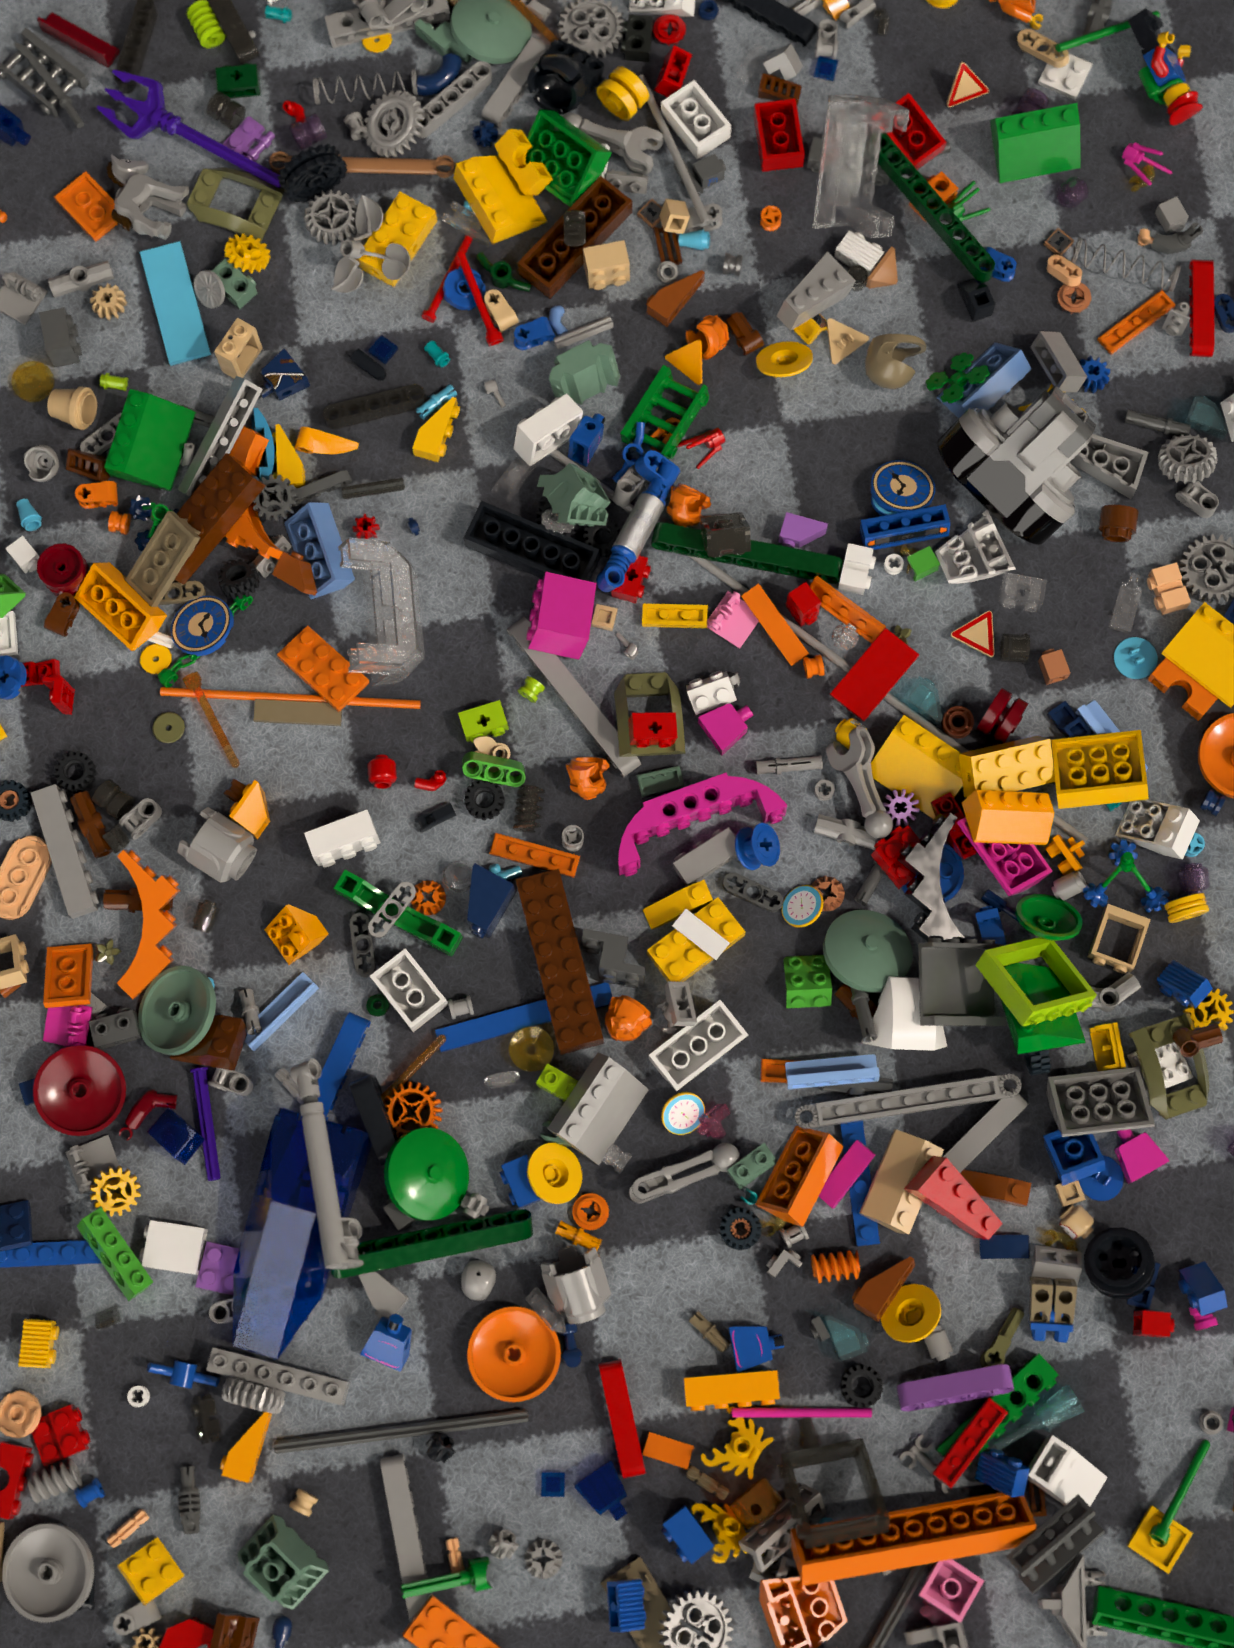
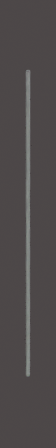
M557 449L549 454L564 466L571 463L585 471ZM598 480L607 497L613 501L614 491ZM630 503L628 506L620 507L631 513L634 506ZM688 556L740 595L749 591L709 560ZM782 615L796 636L847 673L853 667L851 664ZM890 693L886 695L884 700L960 753L968 752L966 748ZM1054 813L1053 824L1078 842L1082 840L1086 842L1088 840L1085 835Z

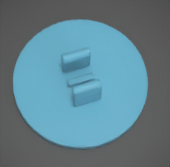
M1127 638L1115 650L1114 663L1116 668L1128 678H1145L1157 666V652L1154 646L1143 638Z

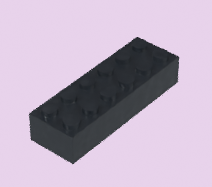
M484 501L480 502L463 538L465 547L543 579L545 572L590 581L600 560V549Z

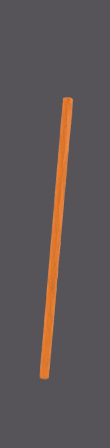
M160 688V696L328 703L320 695ZM354 697L347 705L420 709L421 700Z

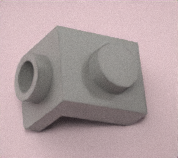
M784 1249L778 1257L774 1255L766 1266L770 1269L767 1273L775 1278L787 1260L800 1268L803 1264L799 1261L801 1257L791 1249L788 1252Z
M783 1556L780 1563L773 1562L763 1572L757 1570L754 1562L749 1578L758 1582L765 1579L785 1578L789 1569L785 1567L787 1557Z

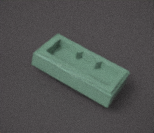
M680 766L637 775L642 798L685 787Z

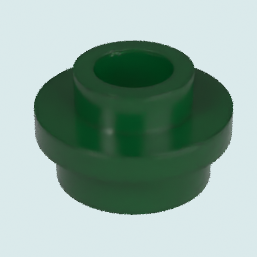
M375 994L368 999L366 1007L372 1016L380 1017L387 1013L389 1002L385 996ZM377 1001L382 1004L379 1009L374 1008V1003Z

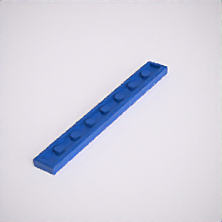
M609 983L591 986L590 989L595 1008L609 1006L612 998ZM544 999L437 1029L435 1032L440 1051L445 1052L552 1022L547 1000Z

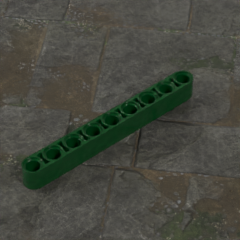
M876 133L872 137L870 145V155L972 276L979 282L989 281L995 268L993 258L891 138L885 133ZM902 175H907L909 178H904ZM920 190L923 193H916L915 191ZM932 205L935 209H931L928 206ZM941 221H947L949 224H942ZM955 236H959V237H961L962 239H961V240H957V239H955L954 237H955ZM967 252H973L975 255H969ZM985 267L988 271H983L980 268Z
M663 522L656 523L654 527L651 546L657 550L813 580L818 576L829 584H836L840 581L843 560L836 556L730 535L724 536L722 539H731L732 544L719 546L715 534L702 536V532H705L704 530Z
M518 1209L359 1242L357 1246L359 1260H363V1265L351 1269H331V1274L335 1278H346L526 1240L533 1235L531 1212L526 1209Z

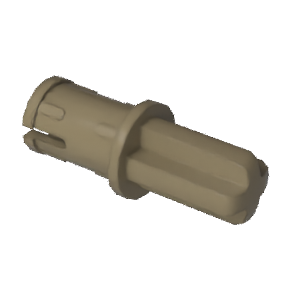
M697 1311L688 1321L703 1335V1339L707 1338L720 1352H724L729 1347L730 1341L715 1328L717 1325H712L700 1311Z

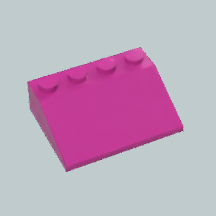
M966 817L957 822L1008 896L1031 888L1052 872V869L1035 845L973 842Z

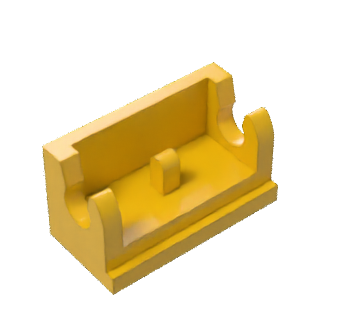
M1118 1022L1090 1028L1097 1072L1124 1069L1126 1064Z

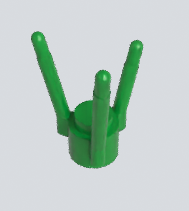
M972 181L948 204V207L961 222L991 210L986 208L963 216L965 212L963 204L979 192L980 189L976 188L963 199L961 198L975 185V181Z

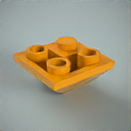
M254 780L252 784L249 783L244 788L241 800L232 805L229 817L258 840L270 823L265 792L259 782Z
M289 904L264 929L288 965L318 946L329 934L317 916Z

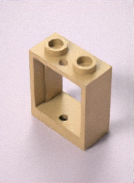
M237 318L214 353L222 372L235 379L236 376L244 377L263 347L256 328Z
M1107 904L1104 907L1087 957L1091 958L1092 962L1097 965L1105 966L1107 964L1113 966V970L1122 974L1131 972L1135 968L1151 919ZM1108 919L1138 929L1127 963L1097 952Z
M16 934L0 938V954L12 951L14 968L0 971V990L27 982L26 973H29V966L27 961L24 960L27 949L25 943L20 942Z

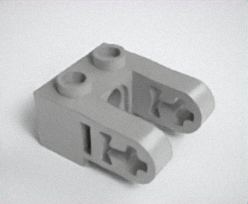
M951 1620L904 1632L907 1645L939 1639L943 1643L944 1648H969L962 1621L959 1623L956 1620Z

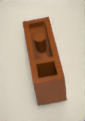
M700 270L660 289L655 295L652 294L646 302L647 314L668 327L704 282L705 272Z
M968 1170L960 1172L981 1198L1023 1208L1028 1204L1032 1183Z
M911 1256L865 1282L862 1288L858 1287L852 1297L855 1309L879 1322L915 1267L914 1258Z

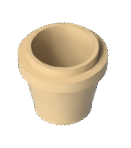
M88 387L54 389L48 399V413L53 418L71 424L75 429L85 430L95 419L97 399L93 391Z

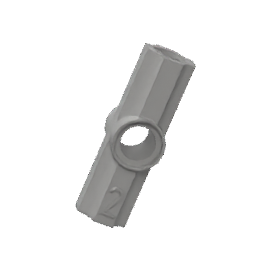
M107 260L88 267L75 266L69 273L48 279V283L54 298L78 290L86 291L93 285L114 279V275ZM85 277L83 280L78 281L79 278Z
M821 814L818 815L814 834L836 839L838 843L846 842L849 843V846L858 845L872 850L876 849L874 845L881 840L871 837L866 832L865 826H861L857 821L851 819L839 820Z

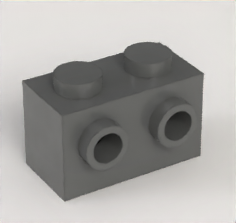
M123 1008L117 1010V1014L114 1015L101 1014L95 1016V1020L89 1021L94 1046L105 1049L142 1039L137 1012L133 1009L130 1010V1008Z

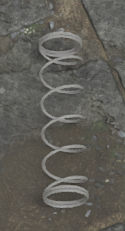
M412 69L413 94L418 96L416 70ZM396 70L395 73H394V78H393V85H392V87L394 88L395 78H396V73H397V74H398V77H399V80H400V83H401V85H402V88H403V90H404V92H405L406 90H405V88H404V85H403L402 79H401V77H400V74H399V72ZM377 72V73L375 74V78H374V86H373V89H375V86H376V78H377V75H378L379 80H380L381 85H382V88H383V91H384V93L387 94V92H386V90H385V88H384L382 79H381V77H380V74ZM357 74L355 79L354 93L356 91L357 79L359 77L366 97L369 100H372L373 95L371 96V98L368 97L360 75ZM338 75V77H337V79H336L335 94H336V92H337L338 79H340L342 88H343V90H344V93H345L347 99H348L350 102H352V101L354 100V96H353L352 100L349 99V97H348V95H347V93H346L344 84H343V82H342V79H341V77ZM320 77L318 79L313 78V93L315 104H320V100L318 99V95L320 93L319 80L322 84L327 100L331 104H333L335 101V97L331 102L325 90L322 79Z
M1079 237L1071 262L1076 263L1081 244L1085 241L1084 266L1087 268L1090 265L1089 263L1086 266L1087 242L1086 239ZM1102 244V245H1100V247L1097 249V251H1096L1095 254L1093 255L1092 260L1095 258V256H1096V254L1098 253V251L1100 250V248H1101L1102 246H1104V264H1103V271H1104V273H1107V272L1109 271L1110 267L1105 271V266H1106V246H1105L1104 244ZM1122 249L1116 254L1113 261L1111 262V265L1114 263V261L1122 251L1123 278L1125 279L1128 276L1129 272L1125 276V251ZM1140 255L1134 261L1130 270L1134 267L1138 259L1142 257V283L1144 284L1147 282L1148 278L1144 281L1145 259L1143 255ZM1160 260L1154 265V267L1149 273V276L1152 274V272L1154 271L1155 267L1159 264V262H1161V288L1164 289L1167 283L1163 287L1164 264L1163 261ZM1176 265L1168 281L1171 279L1168 289L1171 292L1175 288L1181 268L1180 265Z

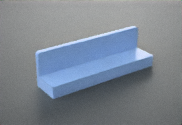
M1096 700L1086 706L1085 704L1082 705L1075 712L1078 717L1081 716L1093 731L1094 734L1092 735L1120 732Z
M302 972L258 1015L262 1031L257 1034L253 1026L255 1035L247 1033L245 1043L255 1051L319 987Z
M875 1054L785 1063L788 1090L878 1082L880 1077Z

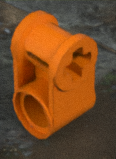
M102 481L99 483L81 484L75 490L76 499L80 506L85 509L106 508V505L117 506V483L114 481Z

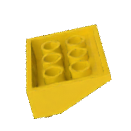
M499 155L476 156L456 163L453 178L492 244L547 222L533 196L524 195L520 191L518 183L510 175L508 167Z
M1204 602L1161 654L1228 707L1232 708L1234 705V624Z
M903 715L871 762L873 779L892 792L897 790L899 797H901L902 789L906 790L904 796L906 798L912 792L914 795L909 801L918 800L919 803L913 806L934 820L935 814L931 802L949 792L955 798L963 787L959 760L960 752Z
M1141 730L1051 740L1058 809L1149 799Z

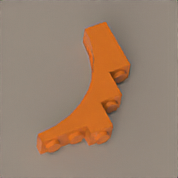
M244 426L230 455L238 459L257 477L261 458L269 440L258 432ZM251 503L225 535L227 538L226 542L236 548L238 545L246 548L250 547L254 550L257 548L259 549L258 554L267 559L270 556L279 559L283 551L270 540L261 524L258 511L256 512L253 509L256 504Z
M122 850L117 857L129 870L137 885L142 902L143 928L137 954L129 969L117 984L132 999H135L174 961L171 957L173 953L165 945L160 946L159 943L177 926L174 922L176 918L168 910L164 912L162 909L181 890L177 887L179 883L171 875L168 877L161 875L156 879L155 876L157 874L148 865L144 867L139 862L141 858L133 850Z

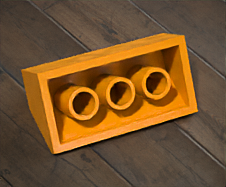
M110 562L93 563L74 598L131 651H134L158 632L167 614L158 606L151 607L125 581L126 577Z
M975 790L962 802L973 842L1046 845L1049 841L1054 809L1048 793Z

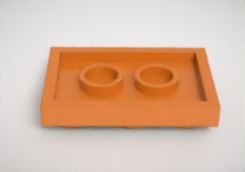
M86 171L54 196L60 206L95 242L118 224L111 216L114 209V200Z
M92 943L47 947L43 998L45 1008L90 1004L93 967Z

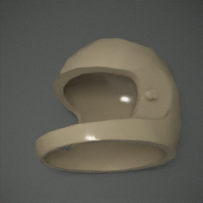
M906 334L876 336L868 347L865 359L866 375L873 383L882 388L893 390L902 388L915 375V370L903 363V360L906 357L925 352V341L919 337ZM899 343H913L920 346L916 348H895Z

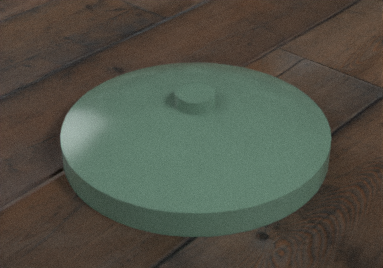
M459 0L452 11L450 19L451 33L459 47L471 57L491 64H503L516 60L531 39L532 29L529 18L524 10L513 0Z
M854 910L840 915L828 928L823 942L824 958L832 973L846 985L864 992H882L889 976L905 977L912 964V946L905 931L894 920L875 911Z
M183 965L174 966L163 971L151 982L143 995L138 1014L141 1036L151 1049L165 1055H180L194 1048L205 1037L212 1024L216 1009V995L210 979L203 972Z

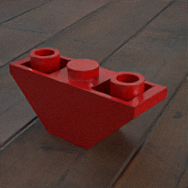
M951 792L932 801L931 806L935 817L940 813L949 812L957 817L947 836V841L954 851L963 860L977 854L978 852L957 824L965 816Z
M192 1617L167 1628L159 1648H198L205 1644L210 1648L215 1626Z

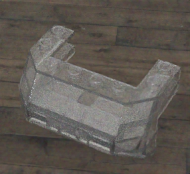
M853 94L828 95L815 190L813 229L849 226L869 238L892 237L894 216L872 204L875 193V177L878 170L877 163L880 153L881 133L892 132L893 127L905 132L909 121V109L886 98ZM836 208L843 212L844 217L835 216Z
M349 537L338 546L339 551H341L340 567L362 569L368 643H357L356 649L350 648L347 650V655H349L350 659L348 671L370 673L371 687L396 685L407 678L425 658L418 575L411 563L389 541Z

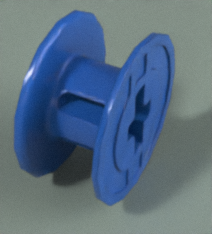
M760 823L754 829L743 827L738 831L735 838V851L740 863L746 869L756 870L761 864L769 867L776 864L780 855V843L774 829L766 823Z

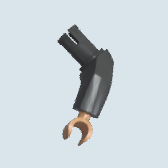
M1195 222L1184 232H1177L1171 236L1156 233L1155 238L1150 237L1148 229H1140L1138 243L1141 246H1146L1150 243L1152 244L1151 249L1165 254L1179 253L1191 247L1192 241L1203 233V228L1200 225L1195 230L1199 225Z

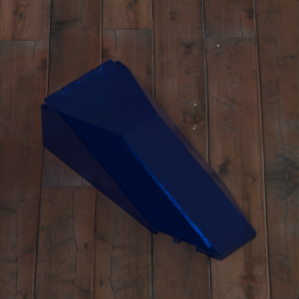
M286 1108L279 1109L278 1115L275 1116L233 1271V1347L277 1360L293 1340L294 1335L304 1321L306 1322L309 1318L311 1311L322 1300L331 1273V1269L325 1268L302 1118L301 1121H297L299 1112ZM326 1120L341 1217L349 1218L372 1144L368 1133L347 1126L345 1134H342L343 1125Z

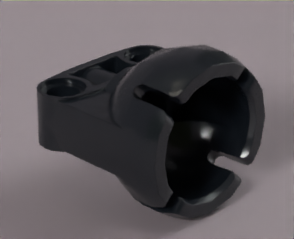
M554 40L547 51L532 65L527 77V87L530 94L536 92L538 88L539 91L533 99L539 107L544 110L555 111L559 115L566 114L575 110L592 89L600 85L604 63L574 45L561 40Z

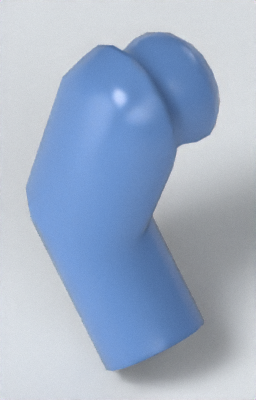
M560 305L553 306L549 313V323L558 336L568 331L560 322L561 317L565 313L564 308Z

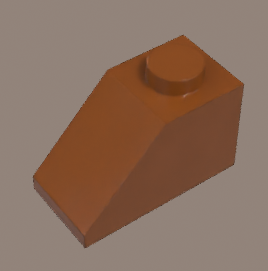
M292 550L291 553L283 551L272 575L303 593L315 596L317 589L311 564L303 559L304 555Z

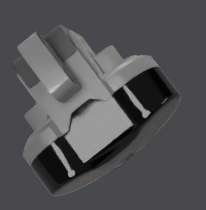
M1054 386L1049 392L1045 390L1022 414L1007 402L994 414L985 409L969 408L938 439L937 448L942 460L955 479L996 517L1006 529L1029 543L1041 545L1075 514L1074 497L1069 488L1081 478V474L1070 461L1089 444L1096 424L1065 392L1063 393L1057 386Z

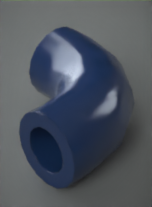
M455 54L443 55L440 68L436 72L428 75H418V96L439 94L458 78L462 59Z

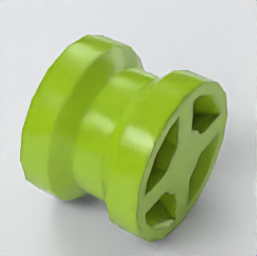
M527 676L525 684L519 687L517 691L524 698L536 703L538 694L543 692L545 687L536 679Z

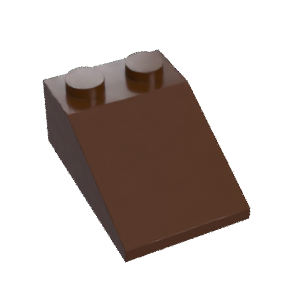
M214 1015L212 1024L205 1037L191 1050L180 1055H170V1059L235 1071L247 1036V1027L242 1018Z

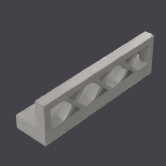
M802 1484L739 1541L740 1548L753 1556L758 1571L763 1572L791 1547V1529L795 1528L796 1523L800 1519L799 1528L812 1526L827 1514L820 1492ZM816 1505L817 1511L810 1516L812 1508ZM785 1534L783 1542L777 1546L780 1537ZM769 1549L766 1558L762 1560L761 1554Z

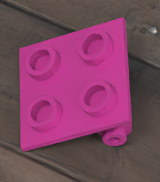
M77 1005L48 1008L43 1041L62 1046L87 1045L89 1021L91 1020L93 1007Z

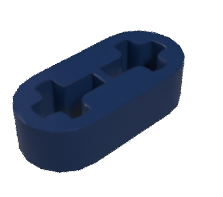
M1219 294L1214 299V313L1221 329L1226 333H1233L1234 325L1231 326L1226 324L1228 317L1230 321H1234V302L1229 295ZM1220 300H1221L1223 303H1227V305H1226V307H1225V310H1224V307H1223L1222 305H1220V306L1218 305L1219 302H1220Z

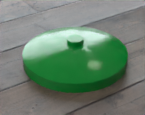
M436 1128L411 1130L396 1140L387 1155L384 1167L385 1186L394 1205L408 1217L421 1221L444 1218L458 1208L466 1195L469 1184L467 1158L459 1143L448 1133Z

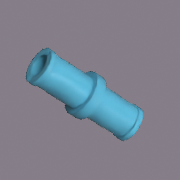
M450 384L436 395L432 394L427 402L416 408L417 413H422L419 415L421 419L425 420L426 417L437 409L439 410L452 397L457 396V392L452 391L454 388Z

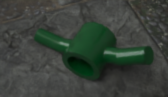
M483 252L477 254L476 258L484 269L491 273L493 285L497 288L504 289L511 286L518 290L530 292L531 284L514 279L511 267L507 262L498 261L491 264ZM498 273H506V274H507V275L504 276V277H498V276H497Z

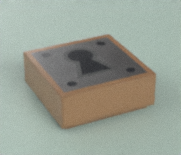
M651 199L638 212V216L653 229L661 221L659 215L662 207Z
M1058 228L1045 241L1044 246L1055 255L1062 256L1074 243V240Z

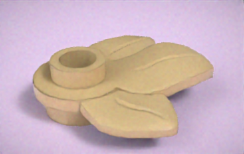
M480 736L473 740L477 748L474 752L496 756V751L502 750L501 757L510 758V749L504 743H496L493 738L488 736ZM475 762L468 763L473 768L478 765ZM493 766L490 767L488 770L491 772H496L499 770V768Z

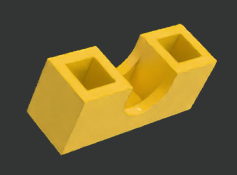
M508 129L494 145L499 157L505 162L510 175L515 178L520 191L524 195L538 196L553 180L543 163L529 162L526 164V153L532 145L522 130Z

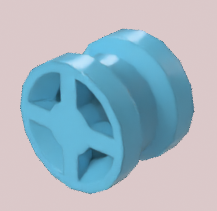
M1194 833L1189 844L1190 848L1188 847L1185 856L1195 857L1204 849L1205 841L1200 834Z

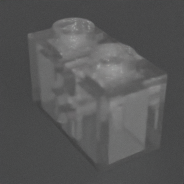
M1005 572L1001 578L997 603H1001L1005 608L1024 607V610L1028 612L1041 610L1044 603L1047 580ZM1020 590L1023 591L1024 596H1020Z

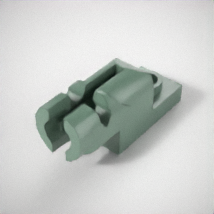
M421 19L414 23L416 34L442 56L452 53L459 56L466 63L473 59L454 40L449 22L445 21L436 30L430 23H425Z

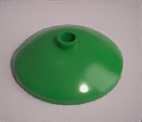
M1045 894L1028 895L1019 900L1015 909L1016 917L1024 929L1045 940L1063 941L1071 939L1078 935L1082 927V918L1079 912L1068 902L1060 898L1057 899L1054 896Z

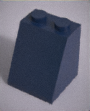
M476 863L472 867L467 921L472 934L481 939L484 936L490 939L515 896L516 891L514 884Z

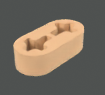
M1053 255L1048 258L1047 272L1068 286H1077L1081 283L1082 270L1077 265L1061 255Z

